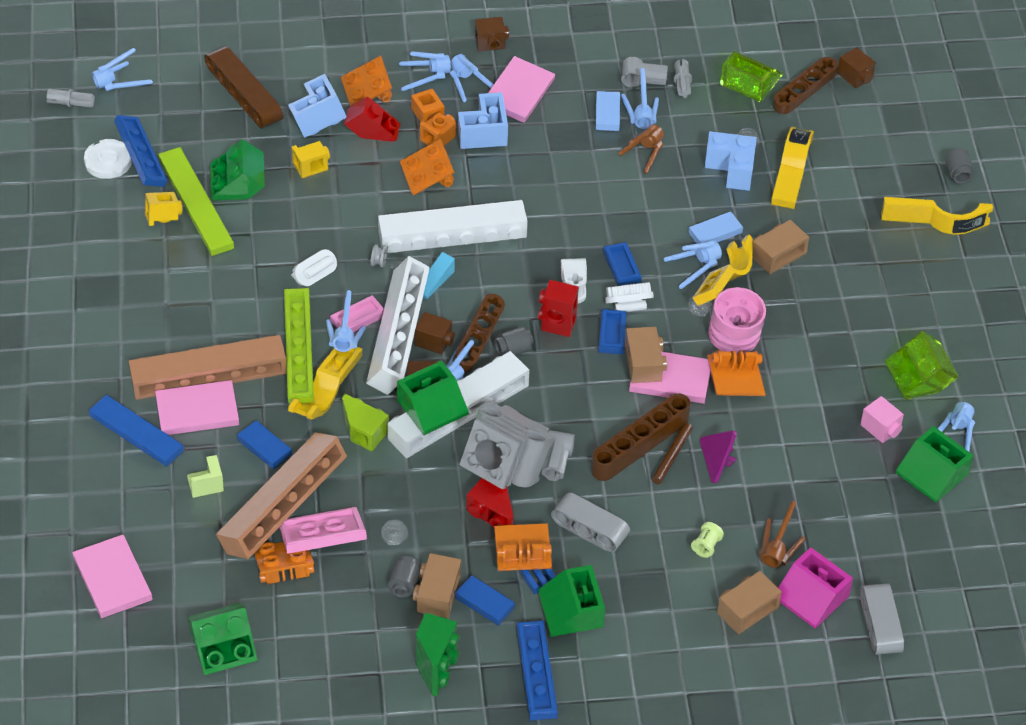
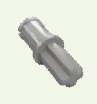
M682 59V66H680V60H677L674 64L676 73L674 82L677 85L678 95L687 98V95L691 94L690 83L692 82V75L689 73L688 61Z
M49 88L47 91V103L67 105L70 108L72 105L93 107L95 96L89 93L74 92L73 89L64 91Z

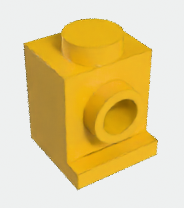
M320 141L299 148L296 145L292 146V163L301 178L328 170L330 153L327 146H323Z
M175 192L145 193V217L149 226H154V221L167 223L171 220H178V215H182V202L177 200Z

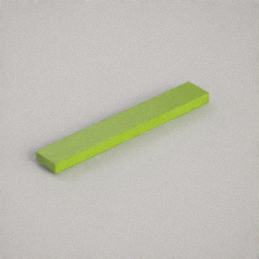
M181 147L159 153L158 159L211 256L234 249V242Z
M309 288L284 289L288 404H291L294 398L298 399L300 403H314Z

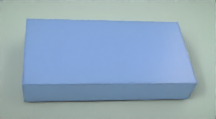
M597 91L596 130L619 131L620 92Z
M731 211L689 227V234L697 244L711 240L718 243L743 232V226Z

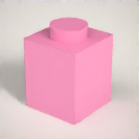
M881 396L864 408L860 425L884 443L891 437L895 438L901 432L904 414Z

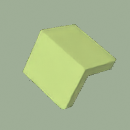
M217 455L206 457L207 470L187 475L193 498L224 491L223 477Z

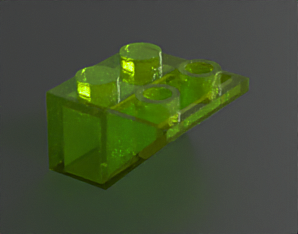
M733 51L723 63L720 84L761 102L783 76V72Z
M923 330L885 360L899 390L906 400L941 392L959 377L939 339Z

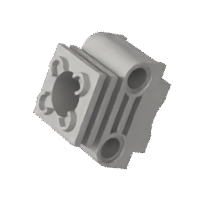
M489 401L479 407L459 465L501 489H505L511 483L520 487H530L539 482V474L550 444L554 441L555 437L548 433L549 428L526 418L510 406L504 405L500 407Z

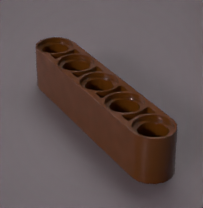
M228 46L205 54L204 59L209 71L259 128L263 129L283 119V112L278 102Z
M680 393L671 395L599 446L593 452L591 472L594 478L600 481L612 479L681 429L684 423H688L691 406L688 396Z

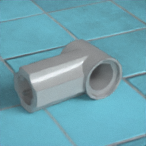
M628 57L624 60L621 81L625 86L633 88L641 84V68L645 69L646 83L666 85L668 66L646 64L638 57Z
M549 430L548 433L555 438L548 449L541 475L545 476L547 480L557 481L564 478L568 457L572 456L575 434Z

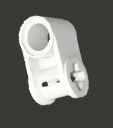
M586 258L561 259V279L563 283L579 286L578 303L586 299Z

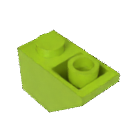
M345 394L342 397L343 415L350 441L373 452L388 433L389 415L381 409H375L365 404L358 398Z

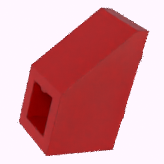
M368 96L348 108L344 125L360 138L389 142L397 140L401 123Z
M481 478L467 494L466 511L473 517L480 518L491 524L493 528L495 526L513 525V512L507 486L505 489H501Z

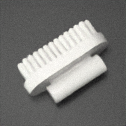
M320 250L297 264L292 269L293 273L291 276L299 285L310 286L336 269V257L329 250Z
M650 282L607 287V297H605L606 303L617 302L614 304L615 310L631 312L646 310V300L642 299L654 298L653 292H651Z

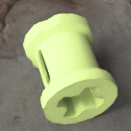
M705 522L701 526L699 537L691 543L692 550L701 557L708 558L712 556L714 546L724 537L723 530L712 522Z

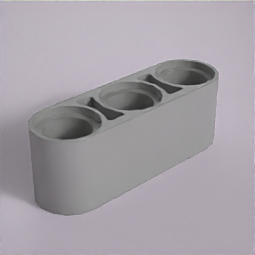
M567 493L551 512V517L556 524L608 552H615L630 533V527L624 520L573 493Z
M890 584L861 586V604L873 653L875 655L902 653L904 650V638Z

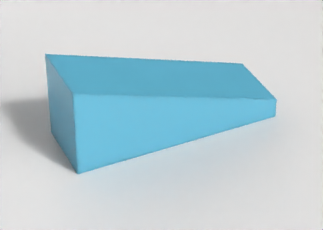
M444 252L440 254L429 269L423 298L428 299L455 272V258Z

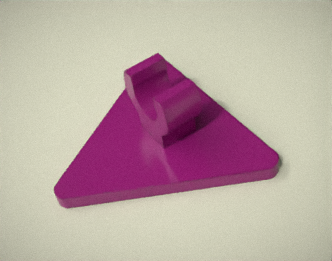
M734 430L700 438V445L712 483H718L724 466L731 467L736 461L735 457L729 456L733 451L732 446L737 436V432Z

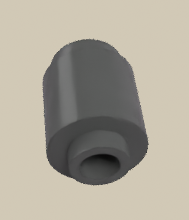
M961 148L951 150L945 157L950 177L958 184L969 182L973 177L974 170L967 150Z
M524 327L499 334V337L494 339L495 349L499 356H503L510 351L514 355L530 351L533 344L531 332L525 330Z
M403 556L395 563L388 583L389 590L395 596L403 598L414 594V589L420 575V565L416 559Z

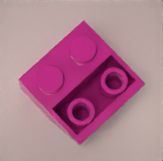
M810 547L793 563L778 588L782 591L780 603L816 629L849 597L853 577Z

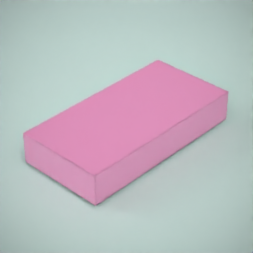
M373 295L351 305L348 327L355 332L362 326L366 327L382 319L384 308ZM344 309L330 315V321L336 329L342 326Z

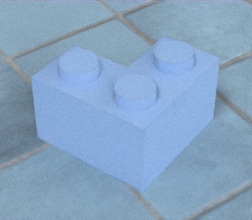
M325 74L304 83L309 95L288 105L304 138L309 135H315L320 130L330 125L338 124L342 119L347 118Z
M502 92L479 94V111L458 112L460 149L507 146L508 122Z
M709 131L705 168L728 171L726 188L750 191L757 137Z

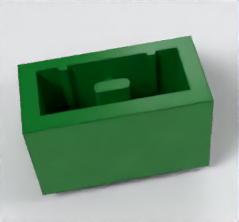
M242 139L235 145H232L220 157L215 158L210 164L211 199L214 201L249 199L265 187L264 152Z
M442 360L397 381V401L423 435L469 415L457 380Z
M932 426L915 441L897 468L896 474L937 503L969 475L974 455L939 429Z
M592 565L565 569L538 589L550 637L604 628L605 606Z
M241 603L187 617L192 641L204 675L258 661L246 609Z
M425 613L416 632V667L430 693L437 697L441 687L446 688L448 684L451 665L455 666L458 661L460 650L457 649L460 634H457V622Z

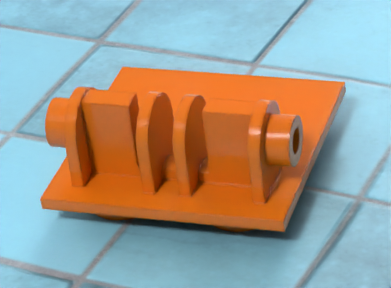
M382 56L341 76L350 106L367 96L371 99L378 97L385 103L391 100L392 92L390 89H392V85Z
M441 139L400 161L413 196L437 182H440L445 187H450L453 184L454 177L452 174L455 172Z
M717 350L716 353L707 355L716 395H766L758 364L762 363V354H758L757 351L745 352V354L743 351H738L736 354V351L724 352Z
M548 524L494 527L498 571L552 569V550L549 542Z
M284 542L263 543L254 553L260 571L261 583L266 582L268 585L280 582L279 571L282 581H286L284 570L287 569L290 580H294L292 568H294L296 579L309 577V574L314 573V561L310 550L287 554Z

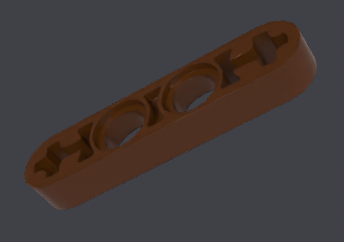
M831 57L820 58L774 95L773 109L780 114L792 112L836 76L837 61ZM809 77L817 78L818 81L812 82V81H809L807 78H809ZM794 89H801V90H803L804 92H803V93H795L793 90H794Z
M488 294L485 296L453 357L452 362L455 361L463 348L468 344V338L474 337L479 340V346L472 345L468 353H470L467 362L462 360L459 363L464 372H469L474 368L504 310L505 303L499 295ZM490 304L495 305L492 313L487 312ZM477 320H485L489 324V328L481 327Z

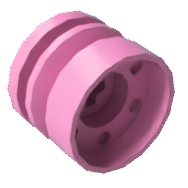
M739 287L726 289L717 296L708 330L710 341L717 349L724 352L736 351V354L738 351H743L745 354V352H750L759 343L766 315V306L760 296L749 289Z

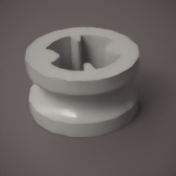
M374 245L371 255V266L378 264L380 268L385 267L388 253L387 246L379 248L378 245Z

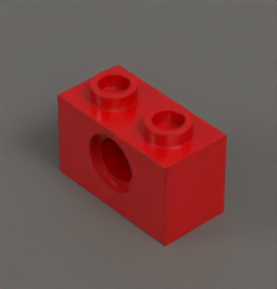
M549 280L547 288L541 290L539 303L543 304L538 315V320H542L541 331L566 337L571 336L577 319L579 286Z

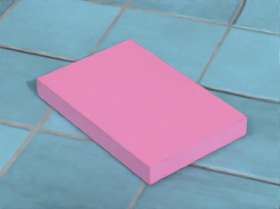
M514 56L488 93L502 92L506 115L525 123L554 81L555 74Z
M661 352L662 356H666L667 371H663L662 382H630L629 392L666 398L680 393L688 396L690 402L705 404L711 370L708 359Z
M232 380L155 391L161 431L167 435L239 425Z
M357 507L290 518L279 527L287 554L367 539L366 530Z
M124 535L72 552L74 561L101 619L152 600V594Z

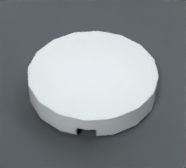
M115 139L100 140L99 144L94 145L93 143L85 151L84 164L87 171L101 179L119 177L126 173L132 165V159L125 144Z

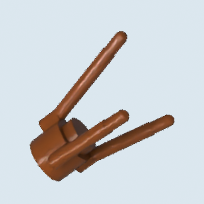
M650 125L644 132L630 140L629 145L619 151L618 155L622 156L640 142L646 148L654 147L644 169V173L647 174L659 150L664 146L661 142L664 138L663 130L658 125Z
M795 501L790 503L778 534L771 542H769L772 520L767 519L762 548L758 555L761 557V561L769 567L778 568L781 564L786 566L789 558L805 541V537H800L787 552L785 544L781 542L795 508Z

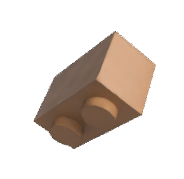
M788 220L753 240L752 258L764 270L772 274L807 253L809 236L794 222Z
M626 328L625 349L631 383L662 382L663 371H667L666 356L661 354L663 352L662 336L658 337L657 328Z
M429 554L427 563H422L419 578L422 579L421 584H416L413 600L417 601V612L449 618L455 592L461 577V559Z
M759 571L753 576L745 577L732 590L727 589L721 594L717 614L739 635L779 608L782 591Z

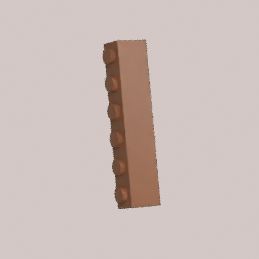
M280 335L129 360L135 400L156 397L155 391L229 380H232V383L287 374L286 356Z
M315 432L216 533L227 555L249 559L338 467L347 455L337 436Z

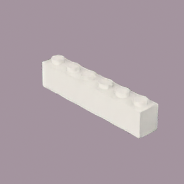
M517 200L379 215L378 233L381 248L387 246L388 253L527 238V217L523 201Z
M410 256L393 271L366 384L387 395L397 387V381L404 378L430 268Z
M511 351L503 356L496 357L486 366L476 369L462 380H457L469 415L423 435L405 412L388 422V440L407 459L476 418L481 405L489 401L497 405L528 387L529 369Z

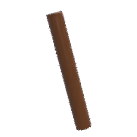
M683 424L652 477V481L655 484L659 485L662 483L693 429L691 424Z

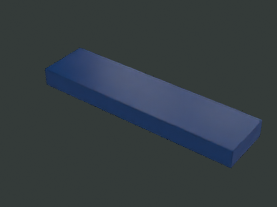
M117 115L114 122L143 185L165 187L167 178L139 118Z
M105 395L89 410L90 417L166 467L184 451V445L108 395Z
M544 620L518 622L516 629L529 719L532 721L558 718Z

